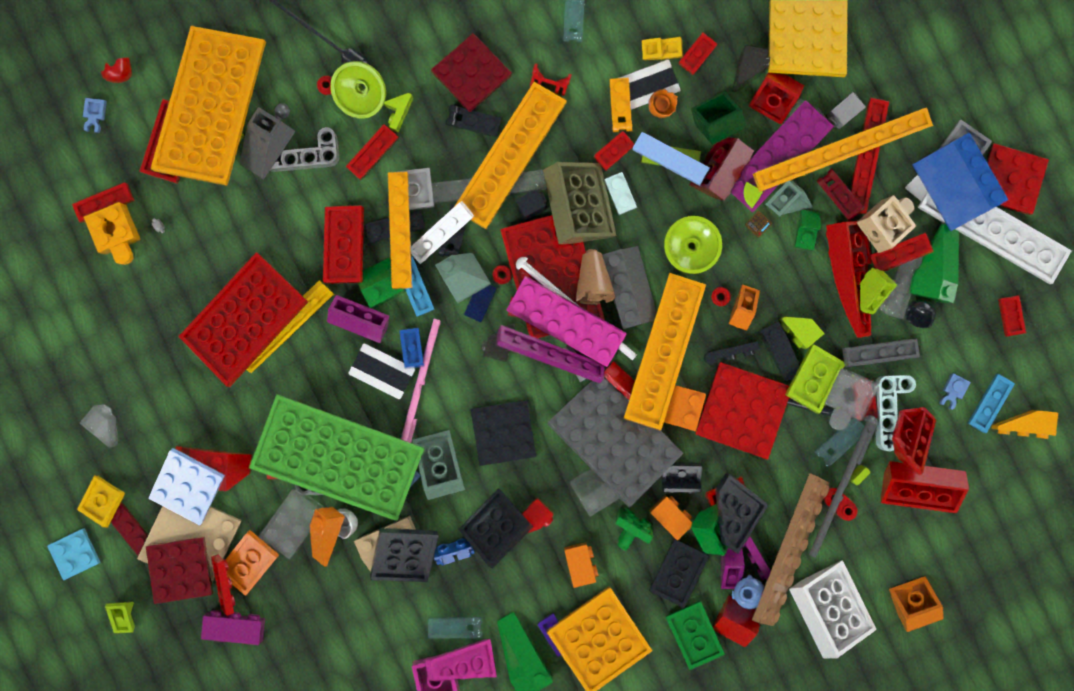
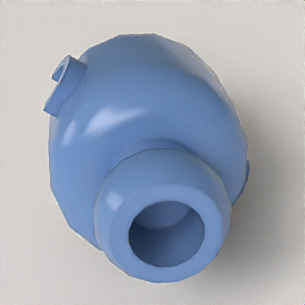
M748 575L747 578L737 583L734 591H732V599H735L743 608H757L765 587L758 579Z

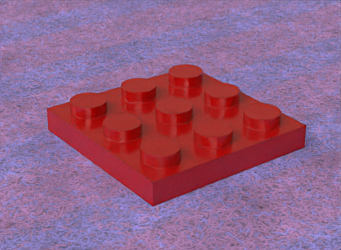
M995 143L991 144L986 162L1008 198L1006 202L999 206L1032 215L1049 159Z

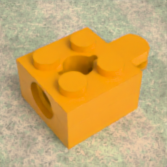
M118 202L84 216L98 253L105 255L112 253L114 261L118 264L127 265L132 262L134 256L129 245L141 239L127 205Z

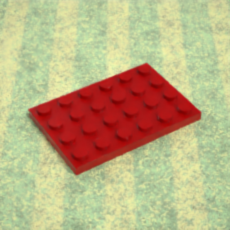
M553 215L500 229L516 290H518L525 276L539 283L523 268L517 269V260L521 257L528 258L526 262L578 306L605 320L600 304L587 305L581 304L580 300L576 301L582 256L586 253L583 242L574 244L558 243ZM526 322L529 336L537 339L549 336V334Z
M256 252L178 337L230 388L304 308L308 301Z

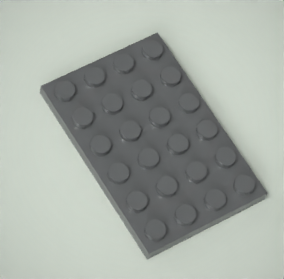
M604 377L601 383L591 381L547 424L628 507H631L683 452L662 431L623 419L629 400Z

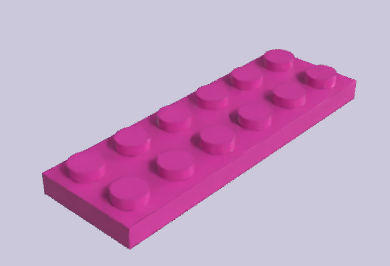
M527 276L523 279L506 311L606 367L626 336V332Z

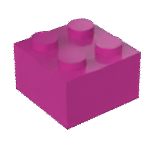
M433 657L413 661L412 670L417 691L460 690L457 679H428L425 660Z

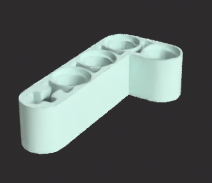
M880 376L875 380L874 392L878 411V418H876L878 425L875 429L876 445L881 450H894L892 436L898 418L897 393H910L915 389L916 382L911 376ZM885 379L889 382V387L886 390L882 387V382ZM904 379L908 382L906 389L901 387V382ZM884 399H888L890 403L887 409L882 406ZM885 418L890 420V425L887 428L883 426ZM883 431L890 432V434H883ZM890 440L889 444H884V441Z

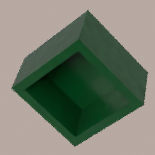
M725 91L691 108L695 126L712 145L746 128L742 109Z

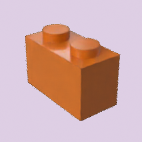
M664 495L649 512L678 540L691 528L692 522L690 520L693 517L686 510L681 512L677 507L679 503L672 496L668 498Z
M586 542L565 547L564 551L573 587L596 583L595 577H598L596 565L592 566L590 559L594 558L592 547H587Z

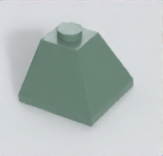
M473 253L451 255L435 265L457 303L491 284Z

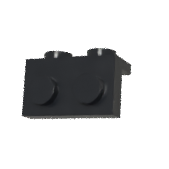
M674 462L662 474L663 492H687L690 494L701 492V463Z

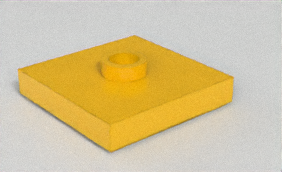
M94 475L77 510L102 527L108 528L125 493L103 478Z

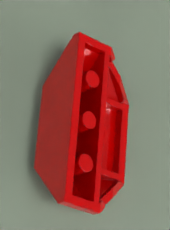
M925 407L899 411L892 436L894 452L897 458L919 475L923 474L936 424L935 417Z
M176 446V450L225 475L218 491H228L251 472L249 467L252 462V454Z

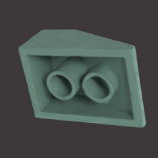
M449 430L412 440L413 444L424 447L418 466L428 500L465 490Z

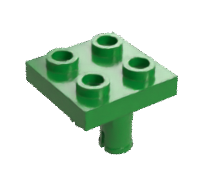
M619 508L616 513L615 524L622 527L623 531L618 537V547L627 551L635 537L649 544L653 538L652 524L644 518L640 520L635 517V513L627 508L625 510Z

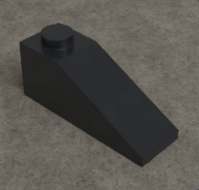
M774 322L758 331L786 382L795 377L800 366L780 323Z

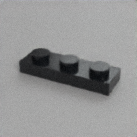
M421 210L410 212V233L426 229ZM390 218L365 224L370 243L390 238Z

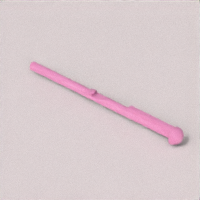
M433 319L423 356L424 367H420L401 436L402 440L408 442L412 441L417 419H414L420 399L422 385H425L427 369L441 322L437 319Z

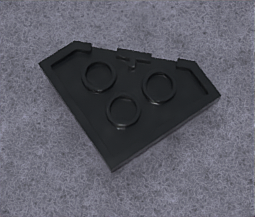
M725 473L715 489L721 543L739 554L769 504L734 477Z

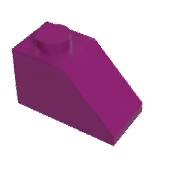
M728 548L725 555H721V589H735L737 583L742 580L745 567L742 549L737 554Z

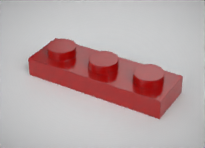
M384 124L346 167L362 180L399 137Z
M124 182L72 204L78 221L82 223L85 222L84 216L118 202L126 205L133 202L134 198L128 184Z
M923 233L897 244L892 249L880 253L877 252L870 256L876 269L887 271L934 251L927 234Z
M219 554L211 556L221 610L226 616L234 614L233 606H235V600L230 593L232 583L230 578L227 577L226 572L229 570L228 563Z

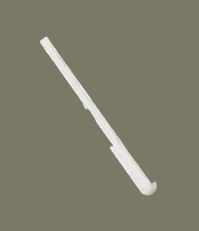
M521 257L517 260L516 267L518 270L523 268L541 285L576 304L526 262L528 258ZM623 342L618 349L633 360L637 354Z

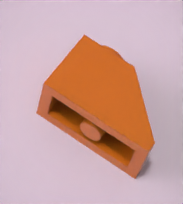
M742 284L731 312L730 325L747 331L756 314L759 290Z

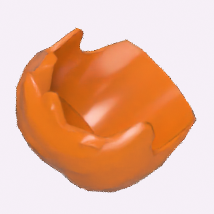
M666 89L657 90L648 100L649 111L655 117L667 118L675 112L678 96L674 95L673 92L668 93Z

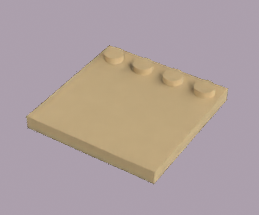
M162 506L137 559L148 564L145 546L205 536L211 581L213 583L215 576L211 556L219 554L223 559L225 558L242 520L210 506L203 523L198 525Z

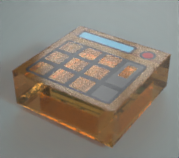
M757 211L745 224L758 238L772 225L760 211Z

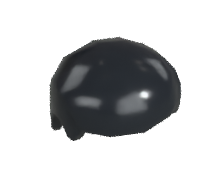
M917 299L909 304L905 319L915 327L929 328L936 318V309L928 301Z

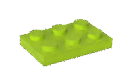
M811 345L785 395L815 413L820 414L845 366L844 362L818 346Z

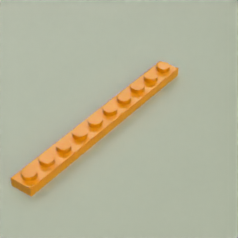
M926 107L755 172L753 177L759 192L931 127L933 124Z

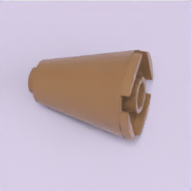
M596 249L587 250L582 256L576 301L580 300L581 304L587 305L600 304V301L605 299L606 303L615 299V292L602 253Z

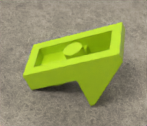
M407 93L384 102L385 107L396 111L391 114L388 121L392 131L399 133L414 99L412 94Z
M115 602L105 605L114 633L134 632L135 625L131 616L134 602Z

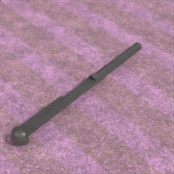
M868 415L863 419L866 421L865 426L809 555L812 557H817L839 503L843 500L844 496L842 494L848 485L856 464H861L878 425L877 419L872 415Z

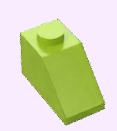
M872 268L860 282V310L862 312L874 314L897 286L884 271Z

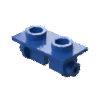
M461 538L456 542L442 544L435 548L434 559L437 565L441 564L443 566L455 562L453 555L457 554L458 560L472 557L471 555L475 553L467 539Z

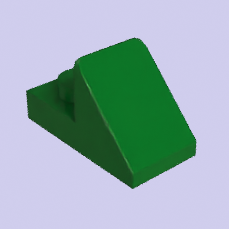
M806 210L800 211L794 248L814 250L817 232L821 230L820 213Z

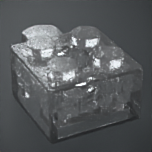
M845 368L840 369L825 402L826 405L835 408L830 417L831 427L835 430H843L848 427L852 417L860 421L863 420L880 384Z

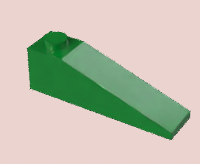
M941 224L931 241L934 252L922 257V264L913 273L909 293L940 303H954L958 288L959 231L956 229L950 231L946 224Z
M513 611L497 620L509 679L516 691H539L553 683L551 673L515 612Z

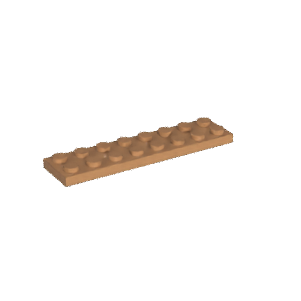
M809 474L753 616L752 620L758 623L774 626L779 620V611L786 602L787 590L793 584V575L801 563L800 557L808 546L807 539L815 528L814 521L822 510L823 498L829 492V482L815 475Z

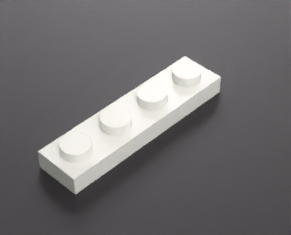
M461 201L411 246V254L421 264L469 222L474 215Z

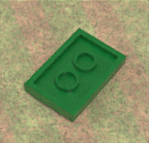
M700 600L665 616L689 670L725 655Z

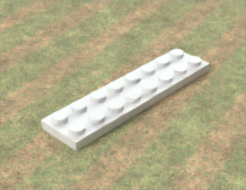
M926 192L918 208L945 223L929 193ZM997 207L956 228L962 234L1048 284L1054 283L1071 253L1070 249Z

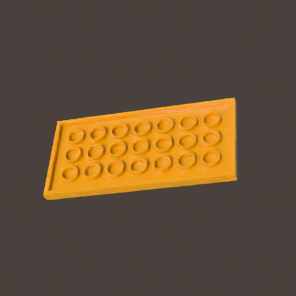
M195 26L190 27L151 169L153 171L228 186L266 45L264 39Z

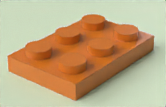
M249 530L226 558L229 570L226 571L227 577L230 578L232 585L246 596L278 558L279 554Z

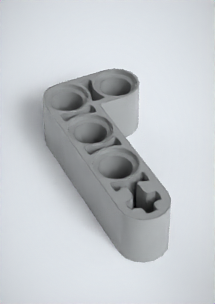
M322 128L318 132V147L283 150L276 160L278 162L274 163L270 171L279 172L335 166L339 162L337 135L330 128ZM328 133L332 134V139L329 142H324V136ZM327 153H334V157L331 161L325 160V156ZM310 154H314V161L311 163H307V156ZM290 156H295V162L291 165L288 164L287 159Z

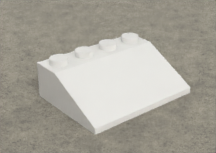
M843 560L801 580L789 588L823 658L840 657L877 630Z

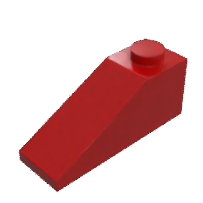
M538 497L522 512L533 526L528 533L539 530L543 526L548 527L554 520L552 518L554 513Z

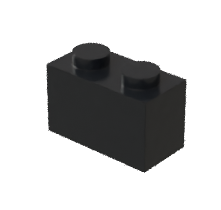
M537 189L516 199V205L525 221L544 212L545 205H547L544 194L542 192L538 193Z

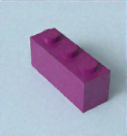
M336 295L328 309L327 322L381 343L388 329L390 316Z
M211 610L210 613L208 612L203 616L201 639L253 645H259L263 641L265 618H260L258 614L241 616V613L234 612V614L226 616V614H221L222 611Z

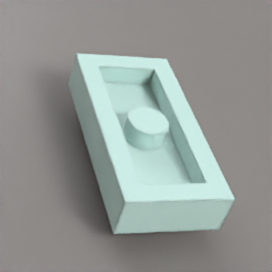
M622 172L604 179L618 215L637 208Z

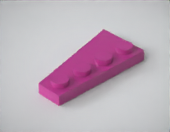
M484 639L425 660L429 680L497 677L490 639Z

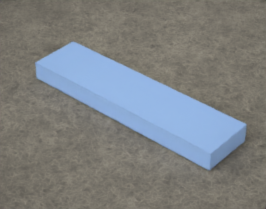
M643 132L633 146L635 152L699 186L709 171V167Z

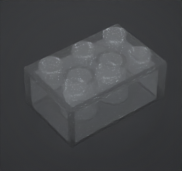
M294 488L258 537L285 557L291 559L310 535V523L315 509L325 507L308 495L298 493L296 488Z

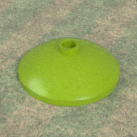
M360 61L347 62L334 72L331 79L332 97L336 105L347 115L354 118H368L375 115L383 107L386 100L385 83L378 71L369 64Z
M684 217L676 221L669 228L664 241L665 254L669 262L676 269L688 274L702 273L714 266L721 255L722 238L720 232L712 222L703 217ZM689 243H693L695 245V248L693 250L689 249Z

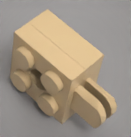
M893 195L879 201L856 223L878 253L892 249L916 227L909 216L914 211V204L908 198L897 200Z

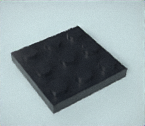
M527 400L471 409L480 466L536 457Z
M498 488L458 530L485 563L493 569L533 526L504 492Z
M379 528L370 579L428 582L438 532L435 530Z

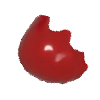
M127 57L119 58L114 66H109L108 63H105V68L101 71L102 77L112 83H123L129 80L132 75L130 59Z

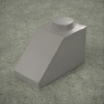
M851 93L827 114L829 117L828 121L834 127L840 129L862 111L865 105L854 93Z

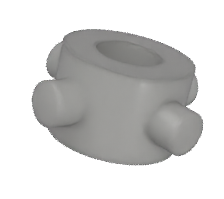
M153 218L152 226L157 232L163 233L165 229L163 223L159 219Z

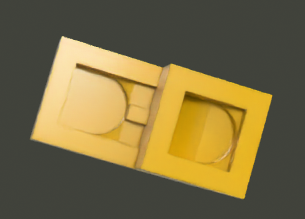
M682 38L642 40L643 60L682 58Z

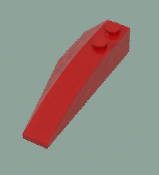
M858 221L826 225V237L829 244L828 254L840 300L857 338L870 336L871 314L860 310V282L868 272V264H871L869 239L856 223Z

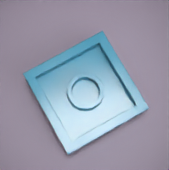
M85 528L47 546L63 580L101 563Z

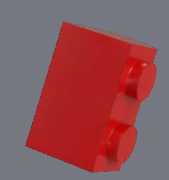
M767 73L748 106L781 125L800 97L805 85L783 73Z

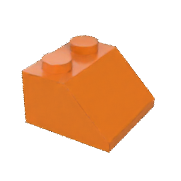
M925 576L889 589L897 614L907 632L943 620V606Z

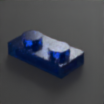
M489 285L473 294L464 315L482 323L497 288Z

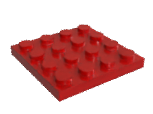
M719 362L695 435L768 459L789 397L785 395L789 386Z

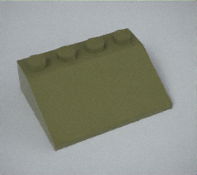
M556 162L543 170L559 244H574L617 236L603 171L599 163Z

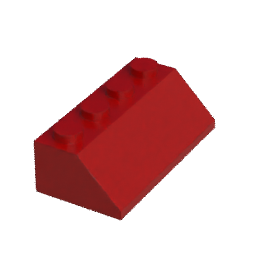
M889 461L883 477L881 503L957 513L969 490L966 471L925 466L923 474L919 475L904 463Z

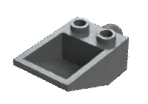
M280 103L275 107V116L258 107L247 125L240 164L263 180L295 133L293 129L281 121V119L287 118L290 114V108L284 103Z

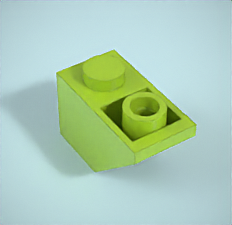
M782 317L779 319L782 329L786 334L790 333L792 335V341L798 348L807 349L824 335V332L813 319Z

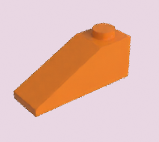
M334 507L315 509L310 523L312 557L324 567L328 565L345 518Z

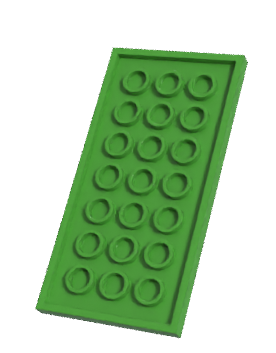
M277 394L249 468L397 521L424 447Z

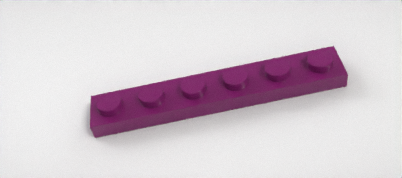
M502 325L498 329L496 343L498 346L597 383H601L604 380V365L595 360Z

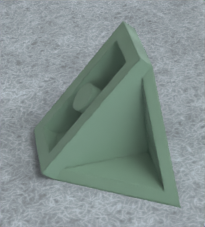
M792 180L784 182L766 203L778 216L813 207L804 190Z

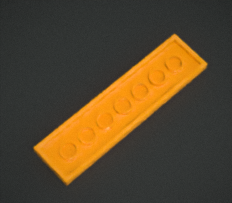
M533 82L455 204L456 206L462 201L474 215L471 221L487 230L563 110L567 100Z
M669 273L623 419L661 431L706 284Z

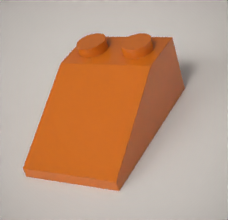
M675 385L664 422L696 431L706 394Z

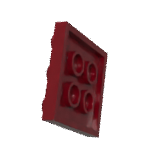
M474 33L431 69V73L469 112L512 76L510 70Z
M205 536L145 546L154 604L213 594Z

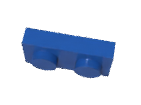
M419 328L400 330L404 368L424 367Z

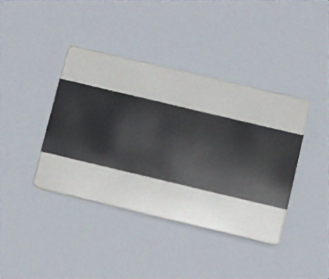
M669 60L620 77L629 78L631 110L648 104L651 95L657 90L666 89L668 93L680 92V87Z
M363 344L349 371V375L397 399H401L415 368L405 369L403 362Z

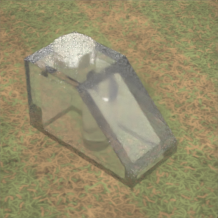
M94 405L80 424L109 448L116 447L118 444L116 417L111 414L112 410L106 405Z

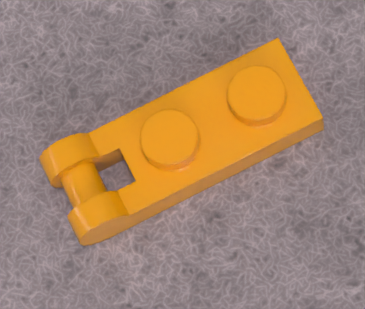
M629 78L610 79L612 131H632ZM625 117V122L618 123V118Z

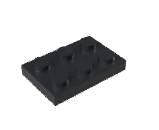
M673 539L649 591L685 608L709 555L679 540Z

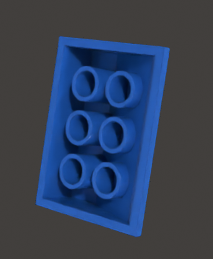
M970 132L912 165L950 231L1008 200Z

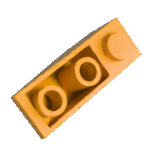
M1031 410L993 424L991 429H997L999 434L1010 435V431H1016L1017 436L1029 437L1030 433H1034L1036 438L1048 439L1049 435L1056 436L1058 413Z

